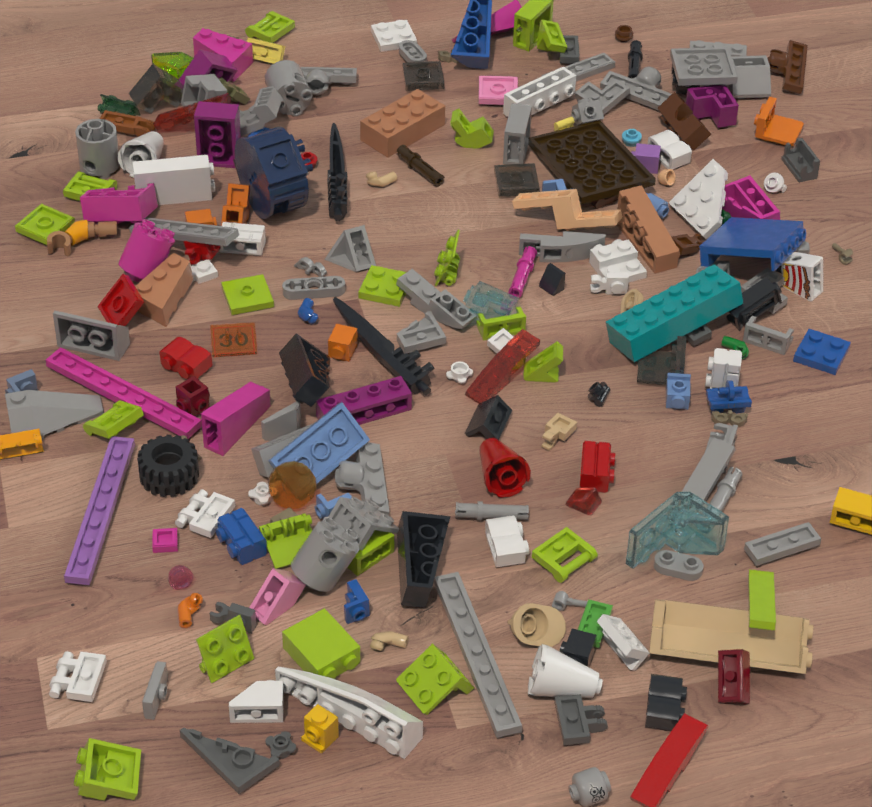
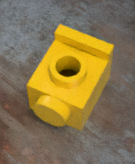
M317 704L304 716V735L301 737V741L322 754L339 737L338 717Z

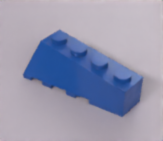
M492 0L469 1L451 53L452 58L468 68L488 69Z

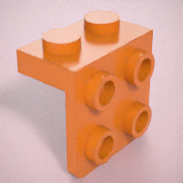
M769 96L766 104H762L760 114H756L754 125L756 126L755 137L784 146L789 142L791 146H794L804 123L775 115L777 98Z

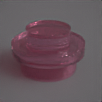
M178 565L169 572L168 582L176 590L187 588L193 581V573L188 567Z

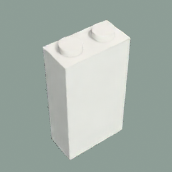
M208 155L133 162L135 189L146 188L148 183H154L157 205L212 200V192H215L214 179H211L210 175H214L213 163H209Z

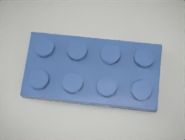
M341 402L268 461L294 496L300 498L337 468L339 462L348 459L370 439Z

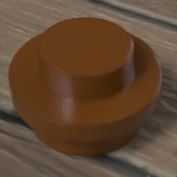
M620 25L615 31V37L622 42L631 40L634 35L632 28L628 25Z

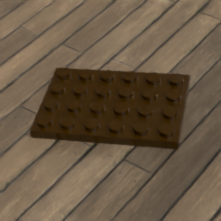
M601 120L528 138V145L558 179H563L566 188L569 190L577 189L580 204L607 199L619 195V191L641 185L645 189L655 185L656 178Z

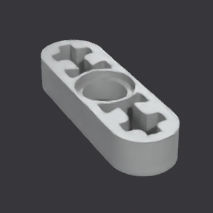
M340 276L288 279L282 284L283 296L289 300L338 297L345 293V280ZM312 286L319 287L318 289H309Z

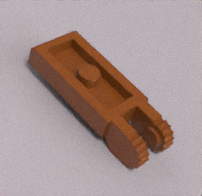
M105 110L99 118L112 122L116 126L117 132L137 135L138 137L154 131L156 128L155 123L151 120Z

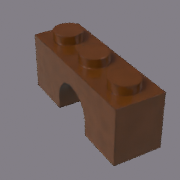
M675 92L657 108L662 114L660 118L664 123L671 125L669 129L676 135H679V140L685 142L693 150L699 147L711 135L705 125L692 114L693 111L686 102Z

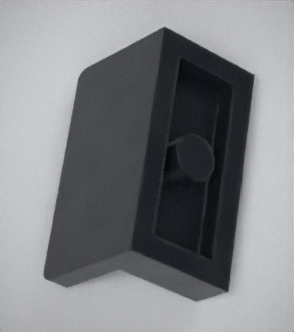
M499 395L478 404L465 431L466 436L469 437L480 431L487 439L496 438L499 440L512 409Z

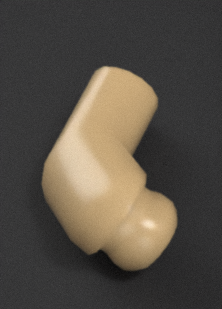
M375 171L366 174L367 183L371 186L384 187L397 181V175L393 171L382 177H377Z
M392 631L375 633L371 637L370 647L382 651L384 643L406 648L409 636Z

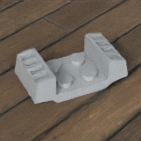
M274 86L260 89L255 104L248 110H239L241 136L263 129L265 123L277 117L283 98Z

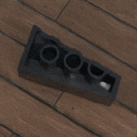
M296 333L282 348L279 355L282 360L281 364L285 369V375L289 380V386L293 391L292 396L300 404L306 403L312 407L330 387V377L328 376L330 370L327 369L330 366L328 362L330 356Z
M402 511L398 525L399 531L397 533L401 605L426 608L451 516Z

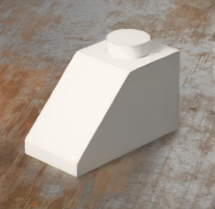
M256 681L229 702L230 723L283 722V681Z

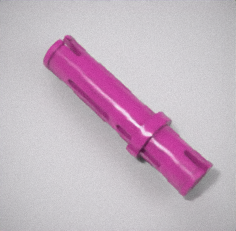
M528 246V249L525 247L522 258L517 262V271L508 291L512 298L517 299L522 296L529 273L534 268V259L537 255V250L534 247Z

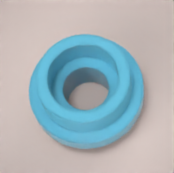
M628 129L622 133L623 143L629 147H635L642 139V134L635 129Z

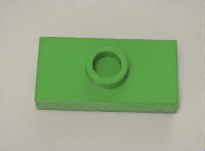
M588 599L578 630L596 634L595 647L600 648L604 634L602 633L603 628L597 621L602 614L611 616L613 605Z

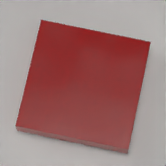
M122 274L100 302L98 308L106 322L126 326L143 305L144 300L130 277Z

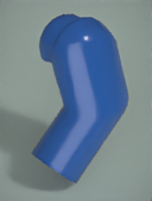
M305 298L298 310V316L303 321L314 324L318 319V315L311 309L314 302L310 298Z

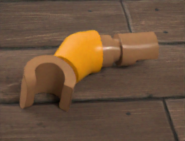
M79 220L74 222L65 232H52L47 237L48 254H52L56 248H64L65 255L69 256L71 254V245L88 240V238L95 237V235H99V237L117 235V222L106 221L94 224V222H88V220Z

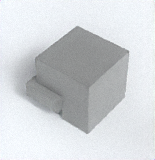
M215 74L186 76L181 104L186 111H194L195 114L199 101L225 103L227 89Z

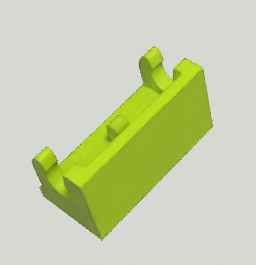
M520 306L515 307L516 314L485 319L483 313L477 314L479 320H476V326L483 341L490 339L503 328L511 335L525 333L526 315Z

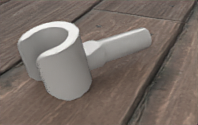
M559 591L554 597L552 607L558 611H563L566 605L586 607L588 601L569 598L566 592Z

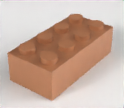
M416 89L361 120L360 140L388 158L397 153L396 151L401 145L408 147L444 126L445 105L421 90Z

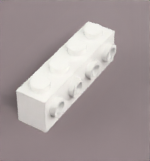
M563 66L504 94L503 114L508 117L511 105L514 103L531 105V115L575 95L576 75Z

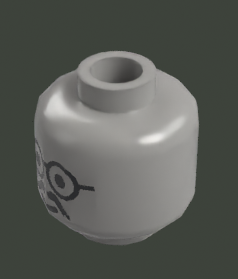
M592 767L573 774L572 785H569L568 789L573 801L578 800L583 807H589L607 800L608 792L611 791V785L605 771Z

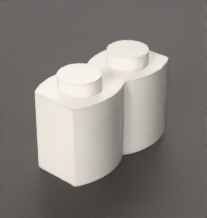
M666 130L648 137V144L661 146L659 161L667 169L673 170L690 163L692 154L690 146L680 141L679 137L672 131Z
M514 515L486 519L485 534L495 566L502 567L525 563L526 555H529V545L527 540L523 541L521 522H517Z

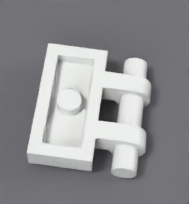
M201 489L190 498L189 505L178 513L175 525L183 528L185 524L189 523L191 531L211 538L218 528L217 519L220 516L231 513L235 508V500L213 492L210 498H207L208 493Z
M69 651L64 652L63 657L58 660L56 665V676H53L49 686L51 689L49 696L58 698L60 692L66 690L67 699L93 702L107 662L106 655L80 652L78 659H73V653ZM73 672L71 678L66 677L68 673Z

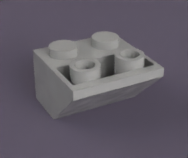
M731 56L738 76L737 84L729 85L732 96L738 99L771 97L770 65L767 56Z

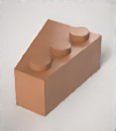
M172 253L135 287L144 303L138 312L167 327L169 324L168 319L172 312L175 313L180 298L184 297L193 281L190 261L176 253Z

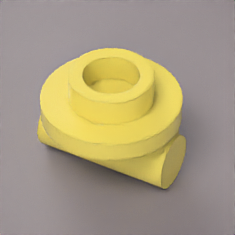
M571 116L555 122L554 131L574 127V118Z

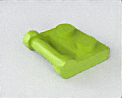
M270 11L266 14L265 18L254 25L248 26L245 29V33L250 38L257 37L263 41L273 43L295 28V21Z
M78 171L63 189V195L67 198L80 200V197L88 190L113 187L116 190L117 181L88 176L86 173Z
M119 400L113 404L111 409L93 421L89 420L84 423L83 429L89 436L96 434L109 439L112 436H117L125 427L136 423L137 419L142 417L144 413L141 407Z
M565 527L532 550L531 558L552 573L557 582L562 583L568 579L569 574L587 561L591 562L596 559L598 554L593 546L568 527ZM578 550L582 553L565 566L559 565Z

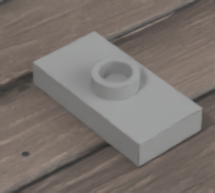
M157 661L155 663L142 700L145 719L154 720L161 699L164 700L166 698L168 681L166 662Z

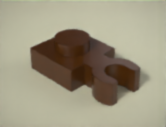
M688 234L671 236L679 248L680 255L697 253L698 249L700 250L699 246L704 242L701 240V234H695L693 237H690Z

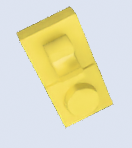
M254 38L247 39V42L252 43L253 59L273 64L283 60L285 46Z

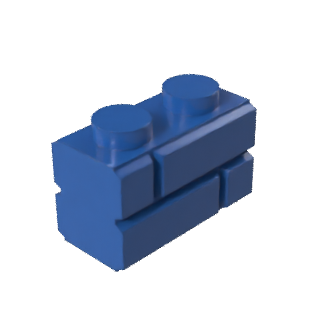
M243 508L232 511L231 514L227 513L217 519L218 528L216 529V535L221 543L225 541L227 544V550L231 558L236 557L239 563L244 565L253 561V559H259L267 554L266 539Z

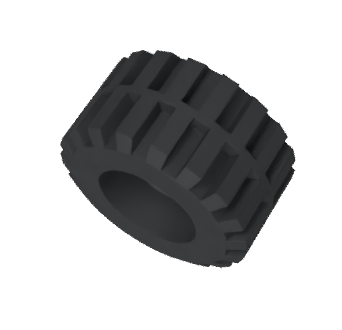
M166 435L165 437L157 436L156 439H150L147 441L148 444L141 446V450L138 451L137 460L140 483L144 485L146 491L151 490V494H160V497H166V495L174 497L176 494H184L185 490H191L193 484L197 483L199 477L198 453L195 445L190 443V440L187 438L182 439L178 435L175 437L172 435Z

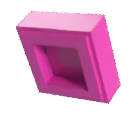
M177 528L153 529V553L178 552Z

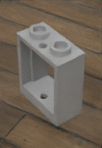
M514 103L511 105L504 132L503 164L523 167L528 148V138L530 137L531 105Z

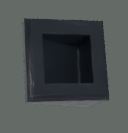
M549 263L540 280L539 287L550 295L555 296L564 290L566 273L552 263Z

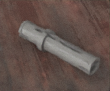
M730 467L724 479L718 483L717 492L701 517L704 524L709 525L710 523V526H714L717 523V519L729 498L735 494L736 485L742 478L743 474L740 469L735 468L734 470V467Z
M478 501L477 504L456 502L455 518H477V520L482 521V518L493 519L514 515L518 520H528L529 505L483 504V501Z

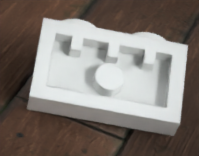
M602 614L597 622L603 628V638L630 670L635 671L648 656L649 651L621 618Z

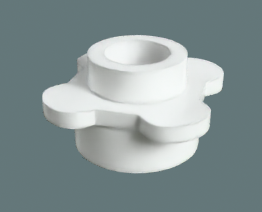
M455 362L451 365V371H448L446 376L462 384L467 381L469 376L473 375V370L464 362Z
M259 482L254 489L249 490L248 495L250 498H254L256 504L268 505L272 502L273 496L277 495V489L269 487L266 482Z

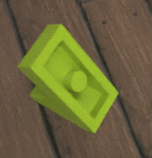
M541 19L537 49L565 53L567 44L557 22Z
M556 341L525 362L523 379L534 382H558V366L563 362V346Z

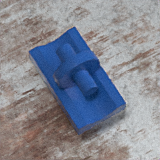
M727 380L725 387L706 389L711 413L712 411L723 413L724 409L731 408L732 412L736 414L744 413L746 407H751L752 405L747 386L734 387L732 380Z

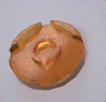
M295 461L283 462L276 466L271 472L267 483L268 492L272 500L283 508L298 509L305 506L314 497L316 490L314 474L306 465Z

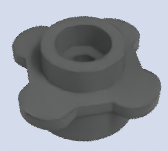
M283 731L274 737L268 736L265 742L267 746H270L271 756L284 759L295 752L296 744L292 743L289 732Z

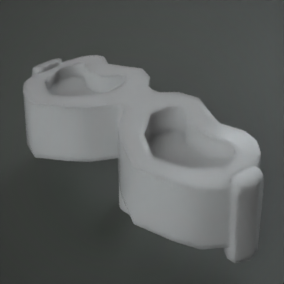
M308 257L301 258L294 265V267L299 269H305L306 274L312 271L319 277H323L327 273L325 267L320 262L314 264Z

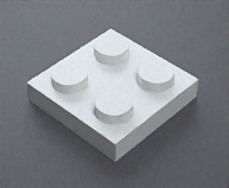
M397 20L388 23L381 22L371 25V33L380 52L399 49L400 42L405 40H412L417 43V39L407 20Z

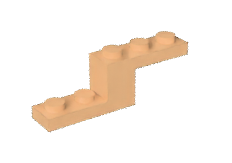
M577 189L519 193L512 201L514 209L522 208L524 211L534 207H541V209L553 207L557 229H565L566 231H572L577 228L590 230L598 226L612 228L622 219L621 209L582 212Z

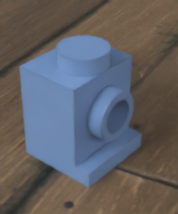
M668 373L666 408L689 410L691 374Z

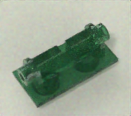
M100 95L103 103H100L97 109L101 114L106 110L118 111L117 113L133 116L141 115L133 101L120 100L113 95Z

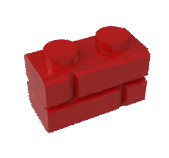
M583 442L580 475L581 491L592 492L595 490V492L606 493L609 483L614 484L615 470L610 469V467L615 466L616 453L611 452L610 443Z

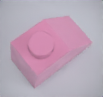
M272 568L249 608L255 610L256 618L260 622L268 625L294 606L306 584L289 571Z

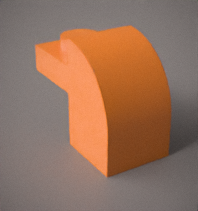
M228 183L227 204L223 205L221 226L223 222L247 224L251 206L249 205L251 185Z

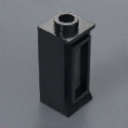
M765 277L742 293L743 304L730 310V314L726 316L727 319L741 331L751 316L759 317L778 302L782 303L780 295L782 291L776 282L772 283Z

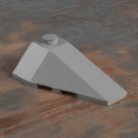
M35 390L5 394L11 433L40 429L42 439H45L44 435L53 431L57 433L62 432L65 426L73 423L81 424L104 413L100 395Z

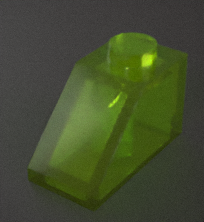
M183 52L153 53L151 55L154 72L182 85L179 79L193 60V57Z

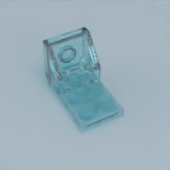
M676 492L629 531L626 565L634 569L640 563L646 562L649 556L655 550H660L664 544L678 553L719 555L724 551L729 516L692 492Z

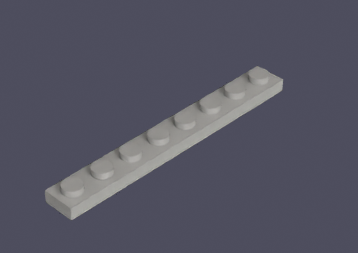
M459 572L435 577V587L496 738L522 732L521 721Z

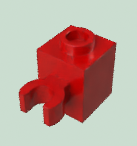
M183 241L186 248L185 255L189 256L190 264H197L200 260H211L221 249L220 245Z

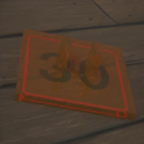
M255 322L210 325L212 357L257 354Z

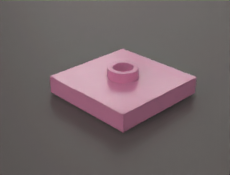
M479 76V104L504 105V94L518 88V77Z

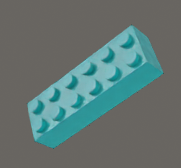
M715 264L606 321L609 342L633 362H636L742 305L743 297L740 282Z

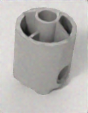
M282 60L272 64L265 74L266 86H274L283 98L278 111L293 116L301 115L303 110L310 104L313 95L300 66L294 61Z
M91 119L82 122L75 130L80 172L91 176H98L101 179L109 178L110 174L116 171L120 165L118 162L119 150L116 126L104 119Z
M324 517L314 527L292 560L291 568L294 574L308 588L324 592L332 590L359 551V544L356 541L358 539L357 533L351 529H344L330 517Z

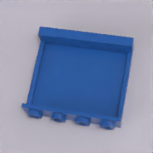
M731 217L699 246L701 266L709 267L721 255L771 258V271H775L805 241L806 229L803 227V221Z

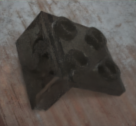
M677 336V344L672 345L671 352L654 351L639 359L637 382L666 385L668 373L684 374L686 337Z

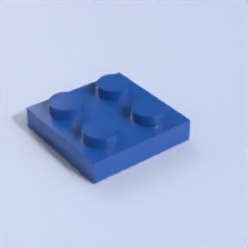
M808 329L794 354L793 362L836 375L850 349L851 342L820 331Z

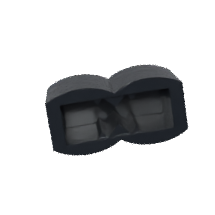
M651 674L645 727L672 731L685 713V708L680 707L681 702L685 703L687 687L682 686L683 678Z

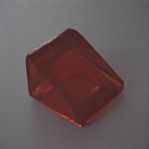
M594 487L576 488L565 504L586 515H593L602 500Z

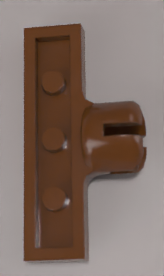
M789 40L787 52L771 49V54L767 58L770 71L778 74L783 73L782 89L791 93H802L808 45Z

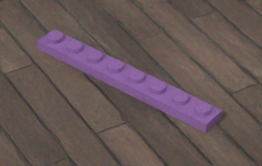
M114 436L110 438L64 575L65 583L90 585L135 447L134 438Z

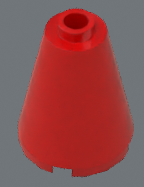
M488 438L481 443L479 452L484 483L488 491L502 498L520 493L525 482L530 480L531 470L527 461L496 438Z

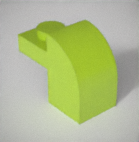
M460 108L452 112L450 124L452 129L456 131L455 142L464 148L478 149L492 143L494 130L484 116L469 122Z

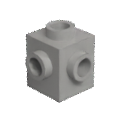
M589 98L578 100V104L574 105L571 110V116L574 118L576 126L604 119L600 99L589 101Z

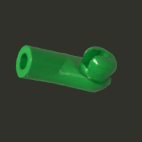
M728 336L723 337L721 346L741 351L742 359L748 356L749 350L744 341Z

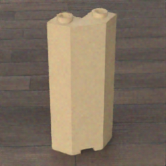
M655 599L650 654L718 662V650L744 649L750 652V667L806 674V668H811L812 653L808 652L807 640H812L813 625H809L808 618L776 614L775 630L755 629L749 627V611Z

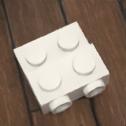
M617 239L612 244L605 246L598 244L593 249H590L589 263L601 277H606V272H628L629 283L644 279L647 276L646 269L637 259L638 251L629 239L624 241Z

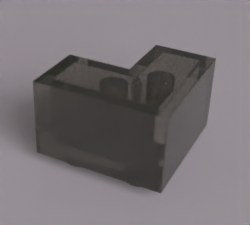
M152 64L129 92V95L137 107L151 114L162 100L178 107L181 103L184 86L178 78Z

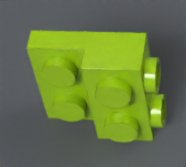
M89 738L85 747H80L76 763L81 764V770H77L74 778V786L79 787L78 795L104 801L107 795L135 800L138 794L141 749Z

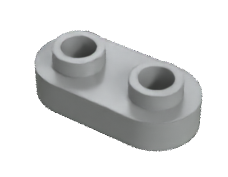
M405 40L400 42L399 54L409 65L414 68H420L427 63V54L415 41Z
M662 550L655 555L654 568L660 574L695 581L703 573V562L695 556L670 550Z

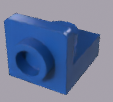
M357 579L347 582V593L345 594L347 604L344 605V618L346 623L350 624L370 616L369 599Z

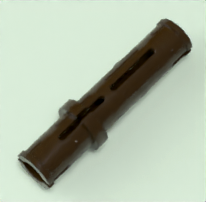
M401 145L397 149V156L406 161L407 166L416 169L436 187L443 184L445 177L425 162L420 154L412 152L406 145Z

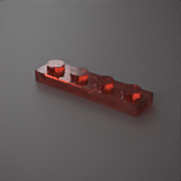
M226 93L201 102L230 104L231 98ZM198 102L158 114L154 122L156 130H168L181 123L182 125L188 124L194 120Z

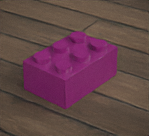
M199 101L194 114L197 156L208 155L209 163H213L214 167L235 168L233 161L235 159V144L241 138L239 104Z

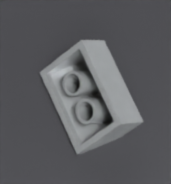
M53 312L57 347L120 361L130 345L128 327L64 312Z

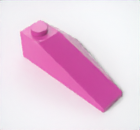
M518 0L510 2L491 14L490 35L506 32L514 28V15L522 8ZM457 36L451 39L453 43L456 42Z

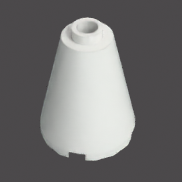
M151 131L125 142L118 152V162L123 171L126 170L130 173L129 176L134 178L133 162L160 159L164 145L163 137L159 133Z
M542 644L539 646L532 665V677H529L528 694L549 697L581 694L582 698H593L595 694L600 693L603 680L599 678L598 672L548 645Z

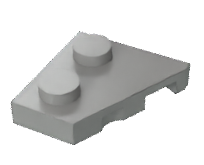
M427 311L425 318L419 322L417 320L413 321L409 327L397 333V342L405 354L411 353L414 350L419 351L446 344V336L432 312Z

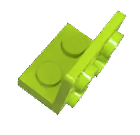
M433 643L396 679L398 684L425 715H428L452 690L457 691L460 689L468 695L475 688L448 655Z

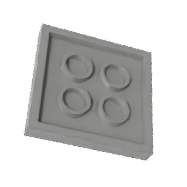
M728 47L671 49L670 57L678 86H710L716 84L727 86L737 84L738 76Z

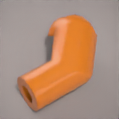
M192 593L178 605L180 627L188 628L192 625L191 615L201 607L203 602L200 594Z

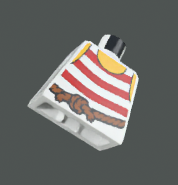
M793 252L775 270V272L781 273L785 277L784 288L808 301H813L823 292V257Z

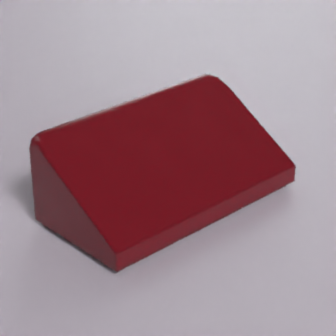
M744 649L718 650V703H750L749 651Z

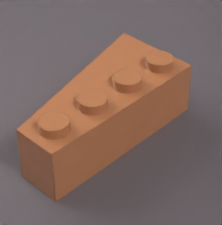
M642 185L619 191L617 210L621 209L622 219L617 223V226L622 233L629 239L654 274L677 268L678 258L680 257L679 248L671 238Z

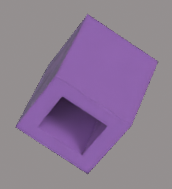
M637 143L636 151H631V153L650 173L658 174L661 146Z

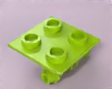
M457 230L454 236L448 238L445 251L441 250L438 255L437 262L439 264L434 272V276H436L435 286L440 281L448 286L456 282L460 256L456 253L460 230Z
M303 513L259 526L262 535L266 539L267 549L275 569L291 565L292 560L312 532L310 526L312 519L310 515Z
M241 615L232 618L196 639L202 656V663L199 664V668L203 673L207 672L210 683L219 680L255 659Z

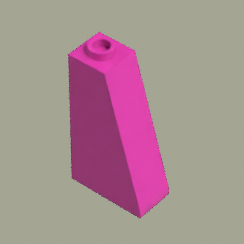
M249 382L203 411L201 419L204 448L224 456L271 407L270 390Z

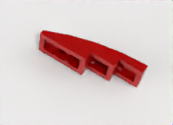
M684 713L645 770L630 796L631 800L644 807H659L666 792H670L680 772H684L709 726Z

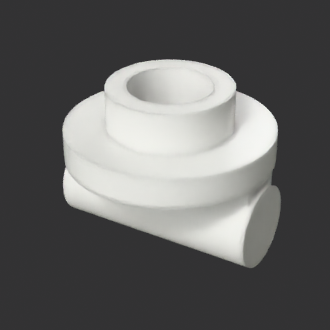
M770 173L764 180V187L770 193H777L779 191L783 193L787 189V185L784 184V179L779 173Z

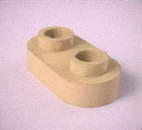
M637 289L628 291L621 301V313L642 303L643 294Z

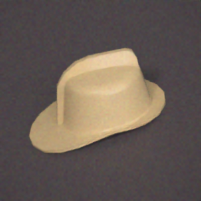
M533 603L520 606L507 622L511 625L512 633L520 642L534 646L544 644L553 647L562 640L566 631L563 615L557 609Z

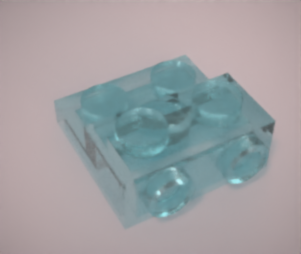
M479 281L476 286L472 285L470 290L468 289L463 302L466 303L465 306L470 307V310L476 314H486L490 308H493L495 313L505 316L506 314H511L520 298Z

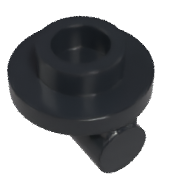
M596 382L589 388L588 398L594 400L596 406L601 407L611 389L605 382Z

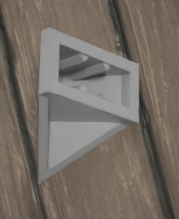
M362 225L344 230L324 260L354 272L368 269L371 265L376 266L365 226Z
M296 401L262 420V438L265 441H271L300 429L301 404Z

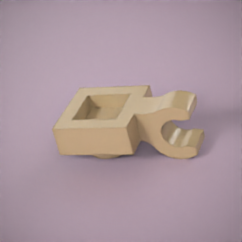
M557 413L545 425V433L542 438L546 440L541 447L550 451L558 438L565 441L577 429V422Z

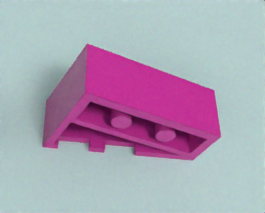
M204 28L193 37L194 56L199 50L224 55L238 70L231 80L233 82L253 63L252 43Z
M750 175L725 185L726 195L722 209L729 212L731 217L780 220V211Z
M148 183L146 188L135 189L134 185H130L128 190H115V187L88 190L80 197L83 219L92 221L94 224L104 221L141 223L143 219L158 207L154 183Z

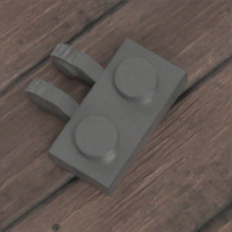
M581 694L555 696L554 704L563 745L590 743V732H603L607 729V720L601 718L605 714L602 706H583Z

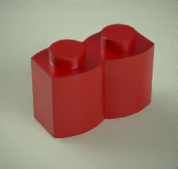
M176 337L159 351L161 365L167 370L178 372L184 379H189L192 376L198 379L213 366L212 356L208 350L201 346L193 345L183 337Z

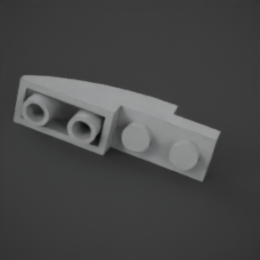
M563 231V236L520 233L519 255H523L525 247L528 249V246H531L537 250L536 256L540 257L539 262L554 263L584 260L590 258V249H593L594 246L598 244L605 246L606 234Z
M413 269L397 279L396 285L412 297L410 303L424 314L427 311H431L436 321L463 329L477 318L474 312L446 289L440 292Z

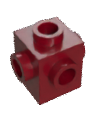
M195 376L175 386L176 405L179 409L197 416L210 407L208 387Z

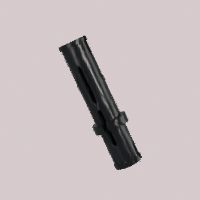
M638 40L630 43L628 78H635L640 73L643 53L641 52V42Z

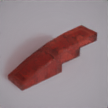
M522 329L494 356L467 389L465 395L478 404L497 395L510 383L511 376L525 364L526 357L539 347L540 339Z

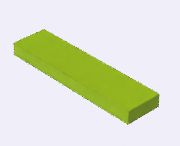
M749 569L748 606L750 628L775 630L774 572Z

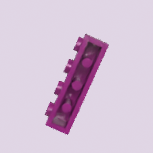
M402 376L319 399L316 402V417L319 420L338 403L342 402L359 425L412 410V392Z

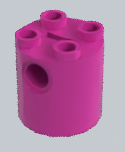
M143 219L142 223H135L131 236L120 257L119 266L131 280L141 282L168 258L170 249L175 242L173 238L175 233L165 228L161 230L155 227V223L147 219Z

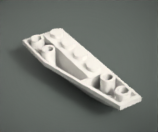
M279 666L275 669L276 681H283L284 693H289L303 704L310 705L313 708L319 704L336 715L338 722L345 728L356 731L368 741L375 742L384 747L391 754H396L405 759L423 738V721L376 695L350 684L314 673Z

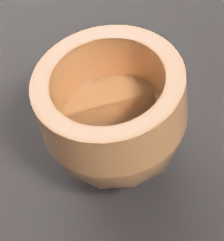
M672 169L660 171L657 177L659 183L665 186L673 185L675 182L674 171Z

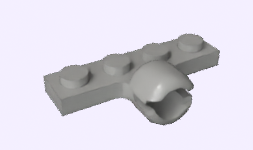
M650 66L643 68L635 78H628L609 71L600 82V88L604 89L617 79L630 87V94L625 98L656 110L671 95V93L657 88L661 83V74L657 69Z
M300 67L312 95L316 96L325 93L328 89V84L335 82L350 85L356 83L357 68Z
M367 442L355 452L356 462L346 460L339 462L340 467L336 469L335 484L340 489L359 491L362 501L367 499L373 501L379 506L378 510L381 513L389 515L380 444Z

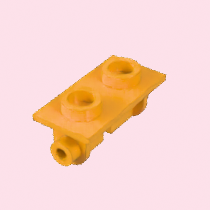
M40 429L0 435V459L44 452Z

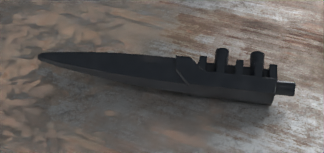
M333 123L330 135V170L327 171L329 217L334 218L336 221H341L347 214L348 176L344 168L343 149L337 125Z
M333 298L334 304L348 325L357 328L358 338L396 377L402 376L412 393L418 394L422 392L424 395H428L431 392L429 387L431 381L428 374L435 368L430 362L423 367L417 366L415 361L421 357L418 350H414L409 355L407 353L404 354L400 347L394 350V344L365 318L339 298Z

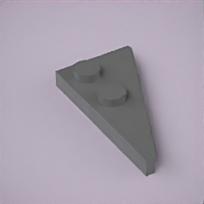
M184 727L180 729V737L238 794L280 766L279 759L276 756L272 755L271 758L255 754V749L240 747L236 743L218 737L215 741L203 737L202 732L194 729H186Z

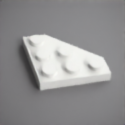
M714 159L668 202L706 240L722 225L723 217L721 216L722 207H724L726 195L724 187L725 181L728 179L727 171Z

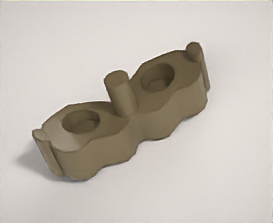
M438 51V59L441 61L458 63L457 60L451 57L450 52Z
M729 410L727 414L712 411L711 420L715 424L730 423L732 426L734 424L741 427L747 422L748 413L735 414Z

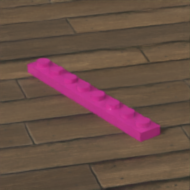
M61 347L45 360L47 367L114 402L121 400L141 407L144 418L179 436L185 435L189 439L202 427L201 419Z

